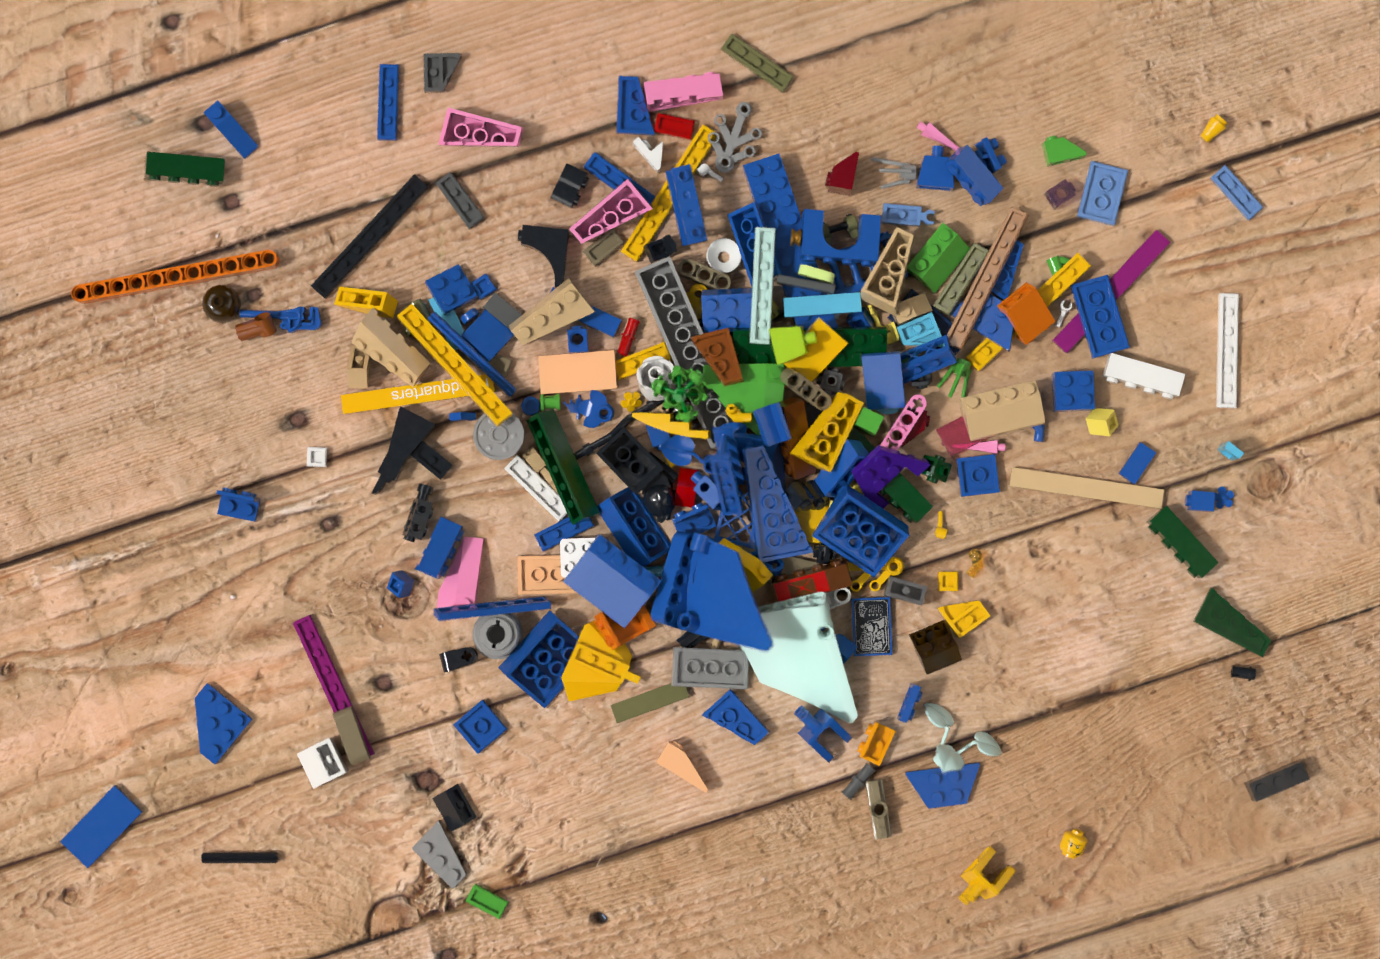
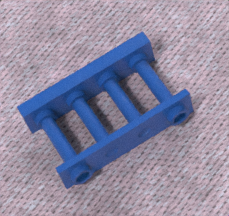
M690 164L665 171L681 245L686 246L706 241V232Z
M888 231L880 233L879 244L882 243L883 248L886 247L893 233L889 234ZM852 245V246H849V247H846V248H843V249H839V250H848V249L854 247L855 245ZM837 262L829 264L831 272L835 274L834 281L836 287L833 294L861 293V289L866 281L861 278L857 263L849 265L854 278V285L849 287L843 284ZM873 264V266L870 267L871 272H872V270H873L875 264Z
M714 427L713 433L718 454L710 455V463L723 516L743 514V507L737 485L745 484L733 427Z

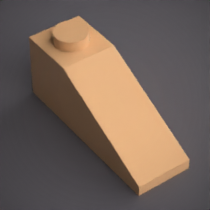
M675 741L673 743L668 742L656 762L702 791L707 792V786L686 752L682 750L683 746Z

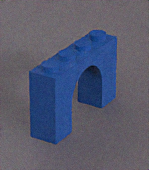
M804 209L802 212L799 258H804L806 262H815L818 259L823 260V263L833 264L835 261H841L843 265L861 263V266L872 267L873 264L877 263L879 258L881 215L861 214L855 246L848 250H837L828 245L823 236L824 210Z

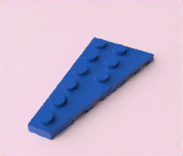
M758 445L743 448L756 558L766 562L814 553L811 546H809L804 531L800 527L792 505L782 489L781 482L773 470V465L764 446Z

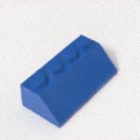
M757 201L727 214L751 287L753 283L755 228H766ZM775 254L773 281L777 279L778 275H781Z
M629 487L612 495L597 506L601 517L624 553L642 567L648 566L669 552L671 544L652 514L648 512L639 494L635 495Z

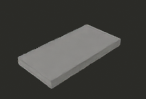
M673 647L671 686L748 689L749 660L744 651Z

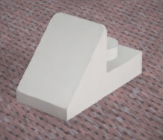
M636 138L633 141V146L651 167L659 173L661 171L663 142L650 151L651 146L645 139Z

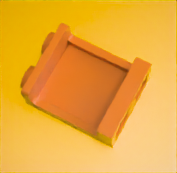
M1027 282L997 305L1000 312L1004 313L1017 333V340L1025 345L1032 342L1040 333L1047 330L1055 322L1037 289Z
M645 605L641 607L625 628L603 612L594 616L596 627L602 631L605 636L604 641L606 645L611 647L612 650L656 626Z

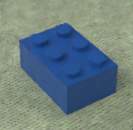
M752 288L702 290L703 333L729 328V332H733V328H750Z

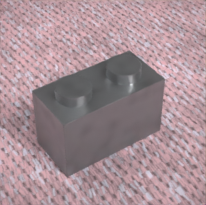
M889 576L883 595L921 606L923 605L927 587Z

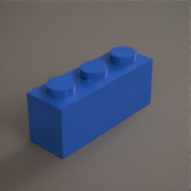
M969 145L958 148L945 162L950 173L955 175L960 181L961 186L969 192L973 201L979 204V206L990 203L1003 189L1002 185Z
M847 439L832 471L821 470L815 478V482L825 496L836 498L846 484L849 485L855 478L851 471L869 455L860 441Z

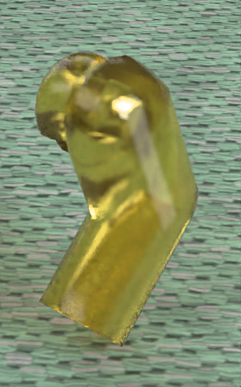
M972 549L969 552L972 566L966 572L973 579L984 565L983 555L976 549Z

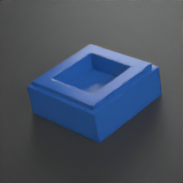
M487 274L470 283L480 300L497 290Z

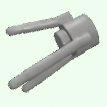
M871 157V161L900 166L899 169H879L880 172L899 173V178H903V180L881 185V189L901 184H910V180L916 179L915 165Z

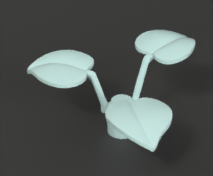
M926 703L923 705L930 722L939 728H945L941 744L936 748L937 754L933 757L936 765L941 767L942 773L961 770L964 767V761L959 754L972 745H977L980 752L989 756H1000L1002 754L996 740L988 733L982 731L976 732L974 735L975 740L955 752L952 746L945 745L950 729L949 726L954 724L951 714L937 704Z

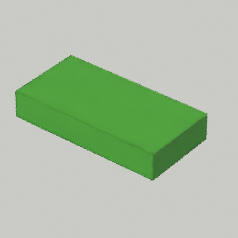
M474 884L466 899V902L498 919L501 918L509 902L477 884Z

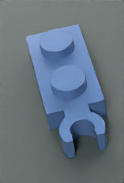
M884 203L882 223L920 227L921 221L926 225H933L934 221L927 220V215H934L935 211L927 210L923 213L921 212L922 207Z

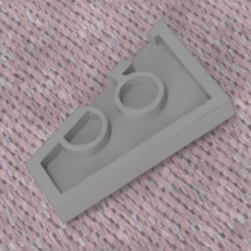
M438 820L411 849L453 889L467 874Z

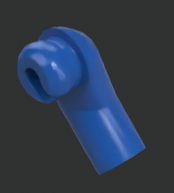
M1045 425L1033 426L1035 430L1034 441L1043 442Z

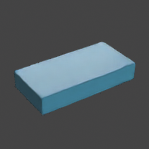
M1230 441L1221 443L1217 448L1220 453L1231 461L1241 458L1244 454Z

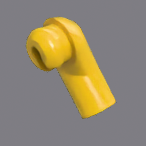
M729 404L726 407V414L733 422H752V413H742L734 404Z

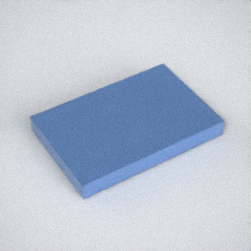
M1091 161L1077 217L1114 226L1128 170Z

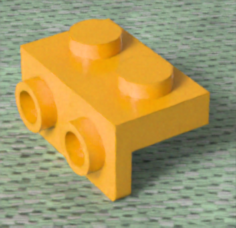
M875 721L873 724L869 723L865 732L868 736L865 742L861 741L857 749V752H859L858 756L880 766L896 731Z

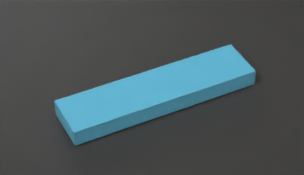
M860 292L783 298L784 318L862 312Z

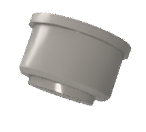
M513 413L499 427L486 414H483L474 427V443L477 449L487 458L493 460L508 459L521 448L524 441V429L520 420Z
M513 613L480 616L473 628V641L476 648L484 656L491 659L507 658L523 640L522 625Z

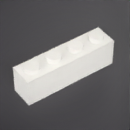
M1110 353L1102 377L1107 378L1106 381L1117 384L1119 381L1125 383V387L1132 389L1140 387L1144 389L1143 392L1149 394L1161 393L1163 398L1173 400V397L1176 398L1180 395L1185 374Z

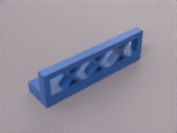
M947 335L901 353V362L903 359L909 358L906 363L902 364L904 384L957 363L956 357L950 348ZM944 343L945 347L936 349L938 345ZM927 351L925 355L918 356L921 352Z

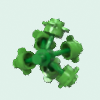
M674 366L673 371L668 374V378L677 385V388L675 390L668 388V381L663 379V375H659L658 379H654L651 389L654 391L653 396H664L665 402L663 407L665 409L675 407L678 409L676 419L683 420L686 423L692 421L694 416L698 415V411H694L691 405H685V398L688 397L694 405H698L702 400L706 401L708 396L703 388L707 384L703 381L705 379L703 372H700L698 369L694 372L691 368L685 370L680 366ZM688 376L691 381L685 387H681L682 384L686 383Z

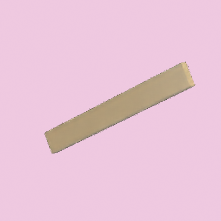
M1015 467L1011 468L1009 487L1162 509L1164 489Z

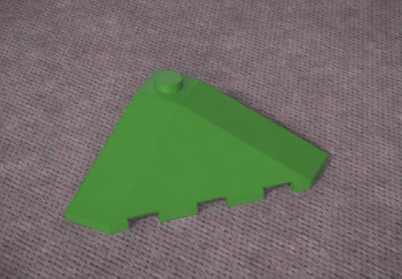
M739 364L743 382L725 387L711 367L703 365V375L705 376L703 381L707 384L705 387L708 390L712 388L719 396L718 400L725 407L729 404H734L742 413H752V422H744L743 424L756 435H761L753 410L783 401L784 383L780 377L784 370V364Z

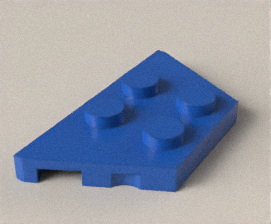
M990 294L973 330L1010 352L1014 328L1007 316L1000 312L997 307L1002 301ZM963 302L957 305L951 316L956 318Z
M979 763L964 764L961 770L942 773L941 768L905 772V775L928 809L967 804L980 765Z

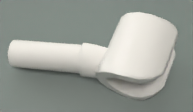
M702 164L697 168V172L702 177L708 173L720 182L723 180L707 164Z
M1065 300L1059 305L1061 312L1056 326L1059 328L1064 316L1072 308V303H1070L1068 309L1063 307Z

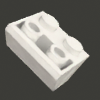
M333 737L297 753L313 789L349 772Z

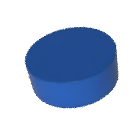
M472 308L462 315L460 320L466 325L480 313L476 308Z
M530 396L522 401L521 408L526 415L534 416L539 413L541 404L537 398Z

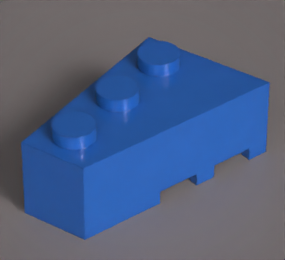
M440 517L430 537V542L423 551L420 564H417L415 569L436 579H440L441 576L444 577L449 568L446 564L449 558L453 559L457 550L454 546L457 541H461L464 535V531H462L463 526Z

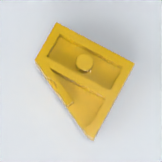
M980 601L937 608L959 639L990 617V614Z

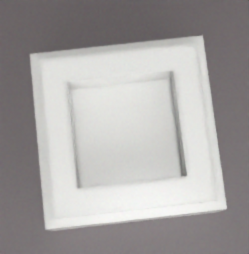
M308 447L307 466L327 467L328 448Z

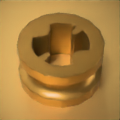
M791 229L790 246L796 244L800 247L801 229L798 231Z

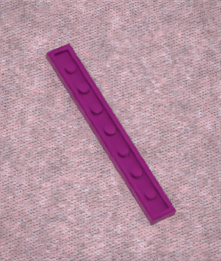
M1157 229L1109 279L1115 300L1125 292L1170 243ZM1079 313L1052 340L1065 353L1085 334Z
M308 615L293 622L333 712L352 706L370 756L374 755L375 752L312 616Z

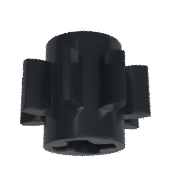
M819 542V546L814 545L813 557L817 558L816 561L818 563L830 564L831 560L836 559L837 552L822 542Z

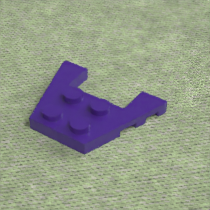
M878 445L851 472L865 497L884 509L889 503L878 492L905 467L919 476L930 466V463L924 458L921 460L914 455L901 454L897 450Z

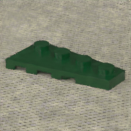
M1212 587L1209 589L1193 622L1263 657L1271 639L1248 621L1244 615L1231 606Z

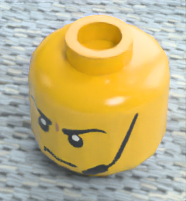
M1075 828L1072 831H1065L1059 845L1063 855L1072 859L1083 855L1088 843L1087 838L1083 836V831Z

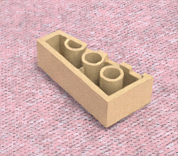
M896 227L861 289V300L894 316L913 248V234Z
M568 278L510 324L509 328L520 343L525 345L595 311Z
M372 308L360 321L351 343L368 354L373 360L386 367L388 371L400 377L405 383L414 387L425 375L430 362L413 346H408L400 333L398 335L389 328L391 324L386 319L382 321L376 315L378 312Z

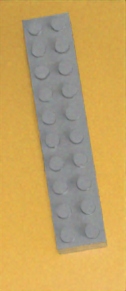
M669 256L635 271L675 366H680L685 370L691 368L694 372L697 369L703 372V365H708V363L691 341V337L701 335L703 331L671 257ZM688 376L686 383L683 384L684 387L691 381ZM704 386L703 389L708 396L707 400L700 401L698 405H694L691 401L694 411H698L697 418L702 429L711 430V438L707 439L710 448L716 447V442L714 441L713 428L733 421L726 414V407L718 400L719 396L712 388L708 390Z

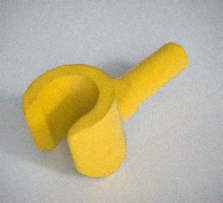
M938 511V524L935 536L944 539L948 529L942 528L943 511Z

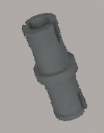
M866 763L856 776L853 775V780L842 793L851 800L861 787L864 788L865 782L876 770Z

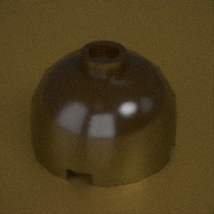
M217 285L206 291L203 296L202 307L209 319L218 323H228L238 316L241 300L238 293L231 287Z

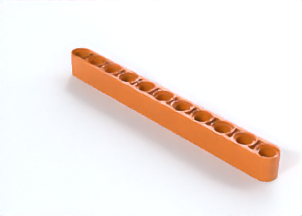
M263 250L79 284L72 288L71 296L81 304H88L271 270L279 266L280 258L272 250ZM274 255V262L266 264V257ZM254 258L256 261L255 265L251 268L247 267V261ZM231 262H236V269L229 271L228 265ZM216 265L218 271L211 275L209 269L211 266ZM193 269L199 270L196 278H191L190 276ZM176 272H179V280L173 282L172 275ZM156 276L161 277V282L158 285L153 284V279ZM141 279L142 286L135 289V281ZM123 283V290L116 292V285ZM103 286L105 289L104 293L98 296L97 289ZM80 290H85V292H86L85 297L82 298V299H79V298H78V293H79V291H80Z

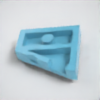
M932 312L896 327L903 345L920 346L942 337ZM943 343L938 345L937 347H945V345Z

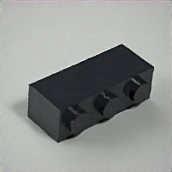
M1296 760L1244 782L1251 800L1258 802L1310 780L1303 762Z

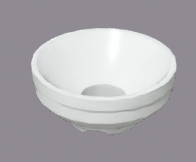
M727 238L717 239L712 242L707 250V261L710 267L722 273H729L735 270L741 261L738 245ZM721 252H726L730 258L728 262L722 263L718 260V255Z

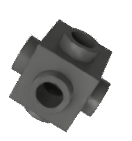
M831 367L828 370L824 369L823 373L819 374L816 383L829 396L837 394L839 390L842 391L845 384V379H842L843 374L839 373L840 370ZM828 378H834L835 383L829 384Z

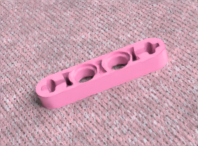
M914 395L909 400L881 443V446L888 447L889 442H886L888 439L894 444L891 449L898 451L927 405V401L922 395ZM913 400H921V405L923 407H917L914 413L912 411L907 410V408L912 410V408L914 407L915 403L913 402ZM904 415L912 417L913 422L910 425L902 422ZM900 431L902 439L899 441L894 440L892 432Z

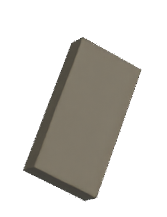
M612 228L586 248L583 253L596 267L625 242Z

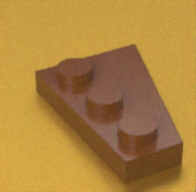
M729 328L691 337V341L724 387L743 382Z

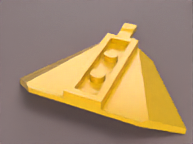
M595 620L584 625L561 676L569 702L615 692L623 683L624 678L638 684L641 678L628 671L632 655L626 644L614 650L608 647L604 641L605 636L595 625Z

